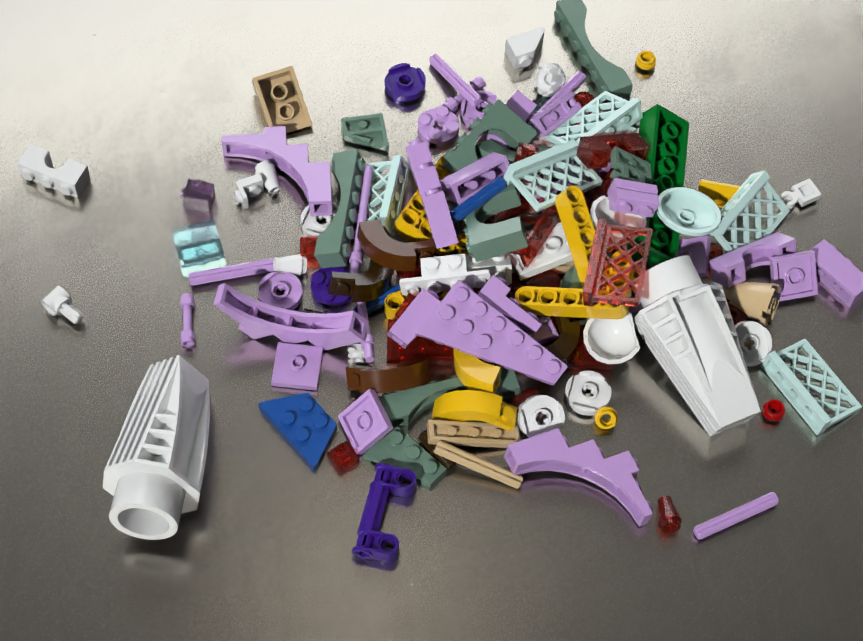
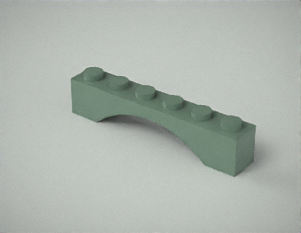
M557 1L554 11L555 20L561 24L564 35L570 39L573 50L579 54L582 65L589 71L590 79L598 86L599 94L607 91L623 99L630 97L633 83L625 70L604 59L594 49L586 35L585 19L587 8L583 1Z
M358 150L333 153L331 171L340 185L341 199L338 211L332 222L317 237L314 256L321 268L347 266L348 257L351 255L350 243L351 239L354 238L353 226L354 222L357 221L356 209L357 205L360 204L359 192L360 188H362V175L366 167L365 160L361 158Z
M496 365L501 367V382L496 395L502 396V402L518 398L520 386L514 370L511 371L501 365ZM455 375L447 380L431 381L427 385L399 392H386L382 396H378L392 426L404 427L408 426L423 409L434 404V400L439 396L452 391L469 389Z

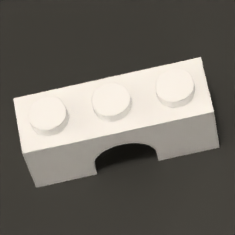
M29 144L17 162L20 175L24 179L34 180L47 188L52 187L60 190L65 195L78 197L90 179L87 165L71 159H67L64 165L59 168H50L52 160L49 151Z

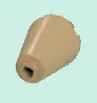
M741 282L730 288L722 285L729 308L764 327H769L767 322L772 323L780 300H777L776 295L777 293L781 294V285L759 282Z

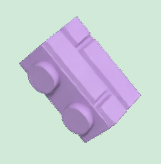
M614 178L607 192L609 210L618 211L621 214L629 213L640 215L641 217H653L659 206L657 185Z

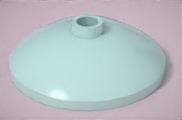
M675 187L667 189L659 195V206L656 213L661 221L671 230L686 236H703L714 232L719 226L721 212L716 203L705 194L690 188Z

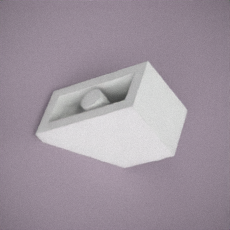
M544 27L506 38L505 53L514 69L527 67L534 63L543 44Z

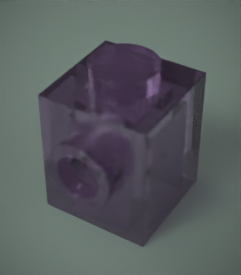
M188 179L186 187H182L180 198L183 199L184 208L210 213L215 199L214 184L199 179Z

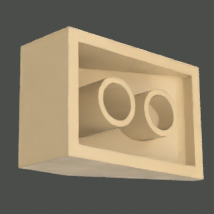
M293 65L252 78V85L268 127L286 126V133L288 134L313 126Z

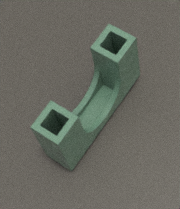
M500 99L494 104L489 102L482 110L484 113L482 118L477 117L469 126L471 131L468 134L464 132L456 141L459 145L455 150L451 147L443 156L446 160L441 166L450 174H453L478 161L475 144L480 135H495L501 138L514 151L521 152L537 133Z
M513 183L510 185L506 184L504 190L463 218L466 225L464 228L467 240H469L466 242V247L469 255H474L476 262L528 247L526 232L520 216L494 224H484L492 215L522 205L520 192Z

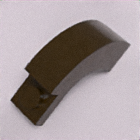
M370 260L369 270L363 273L332 272L328 293L330 295L351 296L352 302L374 300L388 290L394 270Z
M554 316L559 338L553 344L544 348L568 366L577 350L580 324L579 321L572 322V317Z

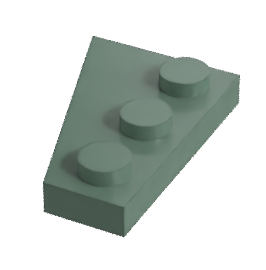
M397 425L393 426L394 429L363 455V459L369 462L385 463L394 467L410 469L416 475V482L429 488L447 471L441 463Z

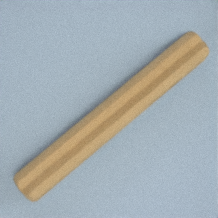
M439 441L436 444L434 453L516 489L522 484V475L514 476L512 471L445 442Z

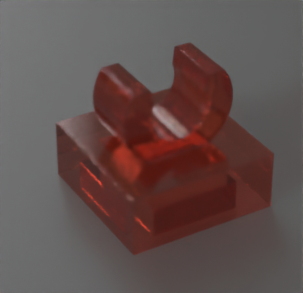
M300 236L301 256H306L307 259H316L314 252L318 236Z
M347 441L340 443L327 452V457L339 474L360 462L359 457Z

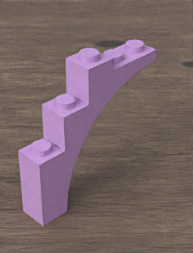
M286 126L264 127V133L222 136L224 157H244L259 161L269 160L271 164H274L275 167L294 179L303 190L309 203L311 216L333 215L330 162L309 163L308 144L287 145Z
M421 138L409 141V146L405 147L407 161L418 188L436 249L456 244L458 239L427 141L422 142Z
M492 275L477 295L516 326L533 336L542 325L538 322V317L531 312H525L521 309L520 303L515 299L506 297L507 293L511 290L508 287V283L499 276L496 278ZM463 283L465 286H467L474 292V290L469 285ZM423 288L391 327L387 336L405 349L417 337L415 335L416 332L439 305L438 295L431 290L426 291Z
M226 283L218 286L213 304L239 322L238 329L252 339L275 335L284 343L296 344L310 341L315 346L323 347V351L363 342L368 321L354 310L328 314L287 310L255 300L238 292Z
M559 428L507 446L504 457L514 476L536 471L568 473L584 478L602 487L614 496L629 511L639 527L648 524L653 515L650 502L645 500L641 486L635 480L639 472V465L629 451L604 459L603 451L599 446L597 447L594 439L569 447L567 438L561 434Z

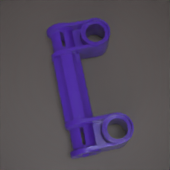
M378 463L375 466V478L370 484L360 525L357 530V543L352 548V554L364 559L392 563L400 555L398 538L393 534L379 532L389 494L403 498L412 497L417 491L415 473L410 469ZM403 481L411 482L408 486L401 485ZM387 545H391L394 547V549L391 551L383 550V548Z

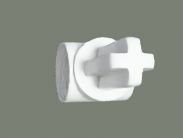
M57 286L41 301L42 306L51 315H64L74 324L80 323L84 317L83 313L72 305V299L69 294L60 286Z

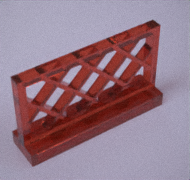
M598 218L583 288L584 306H593L594 302L639 307L653 229L607 224V219ZM611 232L621 233L624 237L615 242L611 238ZM637 235L647 236L646 240L639 244L633 238ZM629 241L633 248L624 252L620 245ZM616 249L620 255L611 260L607 253ZM638 251L643 258L634 262L629 256ZM625 259L630 266L621 271L616 264ZM612 267L617 274L607 278L603 272ZM635 270L639 277L630 281L626 274ZM622 278L626 285L617 289L612 283ZM606 286L613 291L608 296L599 295V291ZM631 288L636 293L635 299L625 298L622 293Z

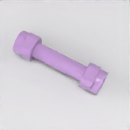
M478 76L470 81V86L475 91L483 90L486 83L482 77ZM460 93L454 98L449 97L442 106L454 112L458 109V104L462 102L464 97Z
M185 293L181 295L180 299L181 309H183L181 345L192 347L195 345V332L192 331V309L195 308L193 294Z

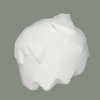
M543 62L538 66V75L534 85L537 87V94H541L542 97H552L565 84L564 71L558 64Z

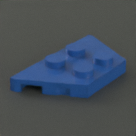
M308 392L260 402L258 404L259 409L312 469H317L322 454L325 453L330 439L333 438L337 430L335 421Z

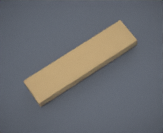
M431 419L427 421L428 444L436 445L439 441L455 446L507 448L508 445L520 441L518 424H515L513 430L507 431L487 422Z

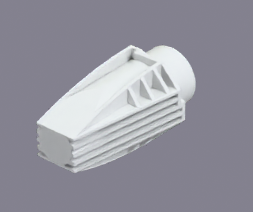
M687 255L660 263L635 278L632 286L643 309L633 319L634 327L707 434L711 437L745 423L756 416L761 410L722 285L703 284L690 256Z
M177 355L176 358L171 357L169 361L165 359L162 363L159 361L155 365H150L133 400L104 470L103 489L114 496L109 513L110 522L121 532L136 538L147 540L169 538L177 532L181 514L197 510L209 438V380L180 355Z

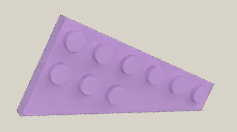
M459 280L415 334L419 337L433 340L438 344L455 348L457 351L484 361L501 365L511 371L520 372L552 386L568 367Z

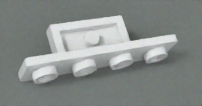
M456 254L420 258L422 277L400 279L399 284L403 296H414L419 294L423 288L434 293L450 291L458 280L469 285L471 288H483L491 277L490 270L488 269L467 272L466 255Z

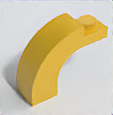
M453 348L454 369L461 383L469 390L496 394L501 382V367L485 363L476 357Z
M476 390L452 391L434 400L431 420H476L511 431L515 428L517 407L502 402V396Z

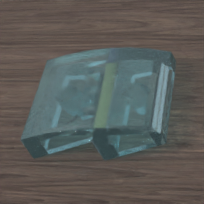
M214 220L171 230L182 269L225 258Z

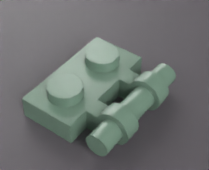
M616 146L610 151L611 167L615 169L611 172L610 178L648 183L652 179L651 163Z

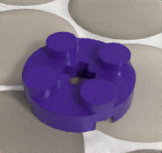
M408 63L394 65L388 70V74L385 75V90L397 103L415 100L424 95L426 86L425 74L420 68L411 67V64ZM402 80H405L406 82L410 83L404 85L402 84Z
M344 266L320 268L311 277V294L315 301L321 305H329L332 308L347 304L351 300V296L330 295L328 293V286L332 272L350 273V271L345 269Z

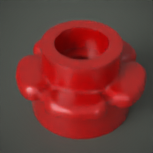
M776 399L769 400L762 407L763 415L768 420L779 421L785 414L783 403Z

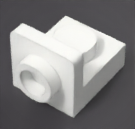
M260 173L236 181L235 199L238 204L242 203L244 209L249 208L248 197H254L264 192L263 179Z

